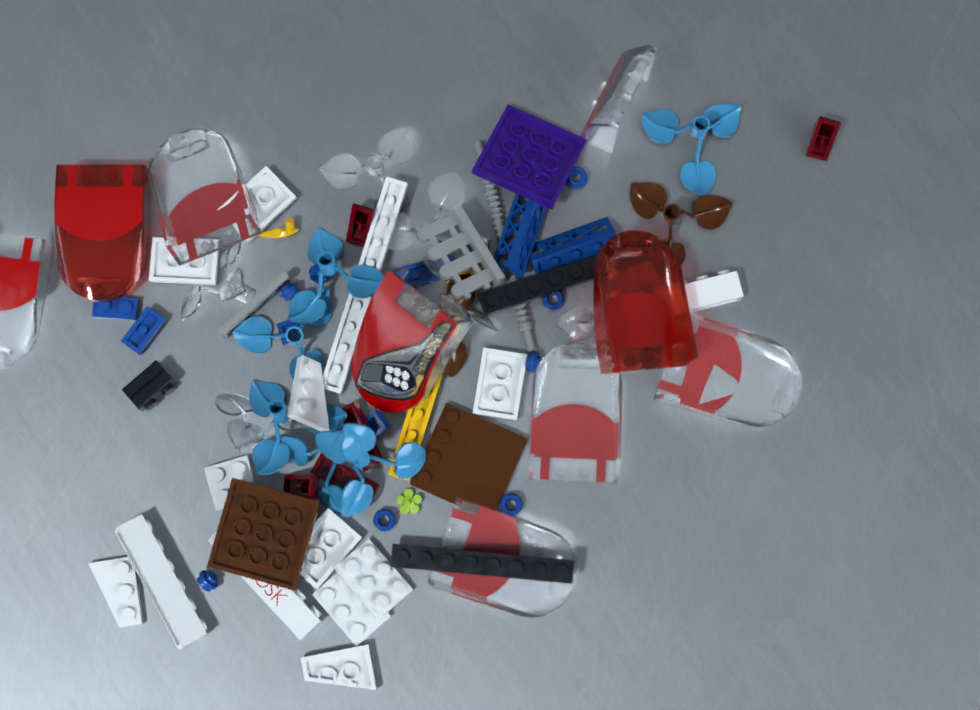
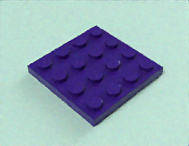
M508 104L476 161L472 174L553 209L587 139Z

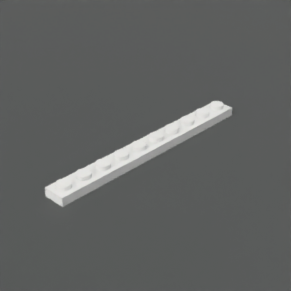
M386 177L358 265H368L381 272L406 194L407 182ZM349 293L323 373L324 389L342 394L352 363L353 351L362 320L373 295L360 299Z

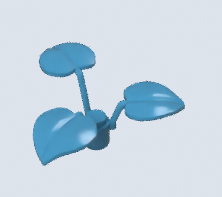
M734 104L711 106L706 109L703 116L695 117L692 124L687 123L686 126L677 130L679 126L678 117L674 112L666 109L644 112L641 115V121L649 138L660 144L670 143L674 138V134H680L689 129L693 138L698 139L695 163L688 162L682 167L680 179L687 189L700 196H704L714 186L716 170L709 161L699 162L703 138L710 129L715 136L720 138L732 136L739 125L741 106Z
M318 228L310 240L307 251L309 261L313 265L318 264L320 269L318 272V293L316 295L313 291L304 290L294 295L289 305L288 319L294 323L308 324L317 321L324 315L327 304L324 300L320 299L324 275L332 276L336 271H339L345 279L350 280L347 284L349 293L356 298L364 299L375 294L384 278L383 274L371 266L358 265L352 269L351 276L347 275L341 266L336 263L343 253L342 242L336 236Z
M322 288L320 299L326 302L327 308L320 319L309 323L314 327L325 325L332 316L333 308L329 289ZM318 289L311 290L317 295ZM254 316L248 318L233 330L236 341L252 353L268 351L271 347L270 339L285 338L290 345L297 346L300 355L321 363L323 376L326 367L323 355L314 349L304 354L300 344L304 336L301 329L305 324H300L298 327L292 326L287 329L286 333L271 335V323L264 317ZM299 356L294 357L290 363L289 372L293 379Z
M253 380L249 392L250 407L253 413L259 417L271 415L276 441L266 439L259 442L253 450L252 459L257 474L269 475L282 469L290 458V448L288 445L280 443L278 426L279 423H284L288 420V408L284 403L285 391L281 386L275 383ZM326 404L329 431H338L345 421L347 413L340 407ZM310 427V431L314 436L321 432Z
M356 423L343 424L342 454L347 461L353 464L352 469L356 471L359 481H349L342 492L340 506L342 516L349 517L364 511L373 499V488L371 485L364 483L365 479L359 468L366 467L370 459L390 466H396L395 474L399 478L407 479L416 475L423 467L427 455L426 450L415 442L405 443L396 453V462H392L367 452L376 443V436L372 429Z
M343 430L319 432L315 437L318 448L312 451H307L306 444L297 437L290 435L280 436V443L286 444L290 448V458L288 461L294 465H306L308 462L307 456H312L319 451L323 452L328 459L333 461V465L325 480V486H320L317 489V494L321 503L326 508H329L334 513L341 514L340 506L343 489L337 485H330V480L337 464H342L346 461L341 450Z

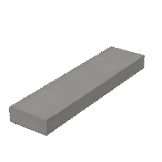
M283 270L217 331L227 339L235 328L256 313L284 285L290 282V277Z

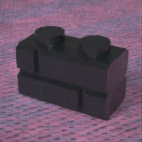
M155 360L127 384L122 391L142 412L145 409L149 411L157 404L156 400L162 394L166 396L174 390L175 387L173 385L176 381Z

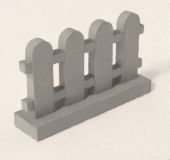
M460 203L453 205L448 215L445 212L440 214L439 217L441 219L427 224L426 221L420 224L421 228L417 231L416 238L421 243L430 241L433 247L429 249L427 256L431 261L441 259L444 265L439 270V276L443 280L452 278L455 282L450 290L453 298L459 299L464 297L467 300L471 297V292L481 287L487 290L490 288V285L492 288L501 285L505 276ZM449 231L452 237L439 243L436 237ZM460 250L463 256L450 262L447 256ZM469 269L473 270L474 275L461 280L459 274Z

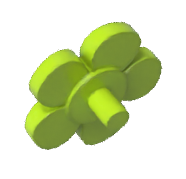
M406 489L404 496L399 495L396 499L397 504L402 505L400 512L402 514H408L409 511L413 514L418 513L420 507L417 504L422 502L421 495H414L412 489Z

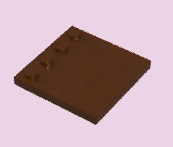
M446 403L426 446L427 455L425 463L421 470L412 477L410 485L474 514L478 504L497 510L528 438Z
M232 478L207 567L296 591L321 502Z

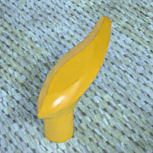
M289 217L285 219V227L261 232L258 236L286 238L298 232L299 229L294 227V219Z

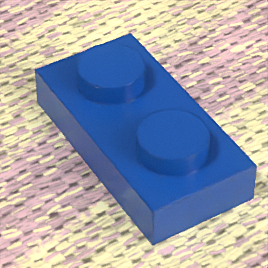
M430 259L391 270L395 276L405 283L403 288L412 285L420 287L440 281L435 262Z
M94 295L92 317L136 321L138 319L140 299Z
M147 306L121 342L141 355L167 319Z

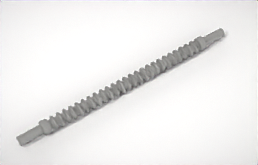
M483 141L474 143L478 158L484 149ZM483 179L482 183L485 184L483 189L487 190L485 192V195H488L486 201L490 202L488 204V207H491L489 212L493 214L491 216V219H494L492 224L496 226L494 231H497L495 236L499 237L497 243H499L505 226V219H502L504 213L500 212L502 207H499L501 202L497 200L499 195H496L498 190L494 188L496 184ZM510 253L504 254L501 260L507 262ZM505 269V273H508L506 278L510 280L508 284L521 280L509 269ZM527 303L514 307V309H517L515 314L519 316L517 318V321H520L518 324L519 330L523 332L527 352L530 353L536 351L531 332L533 326L532 322L528 320L530 315H527L529 310L525 309Z

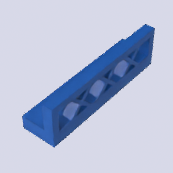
M515 194L493 258L500 269H509L516 277H523L547 207L530 199L521 205L523 196ZM522 213V220L514 224L515 218ZM516 233L515 239L508 244V237ZM509 252L507 262H500L501 257Z
M608 217L535 242L530 256L535 275L619 247L616 232ZM603 226H606V227H607L606 229L601 230V231H597V230H596V229L601 228V227H603ZM581 234L585 235L581 238H575L576 236ZM564 242L562 245H555L556 243ZM543 249L542 252L533 254L534 251Z

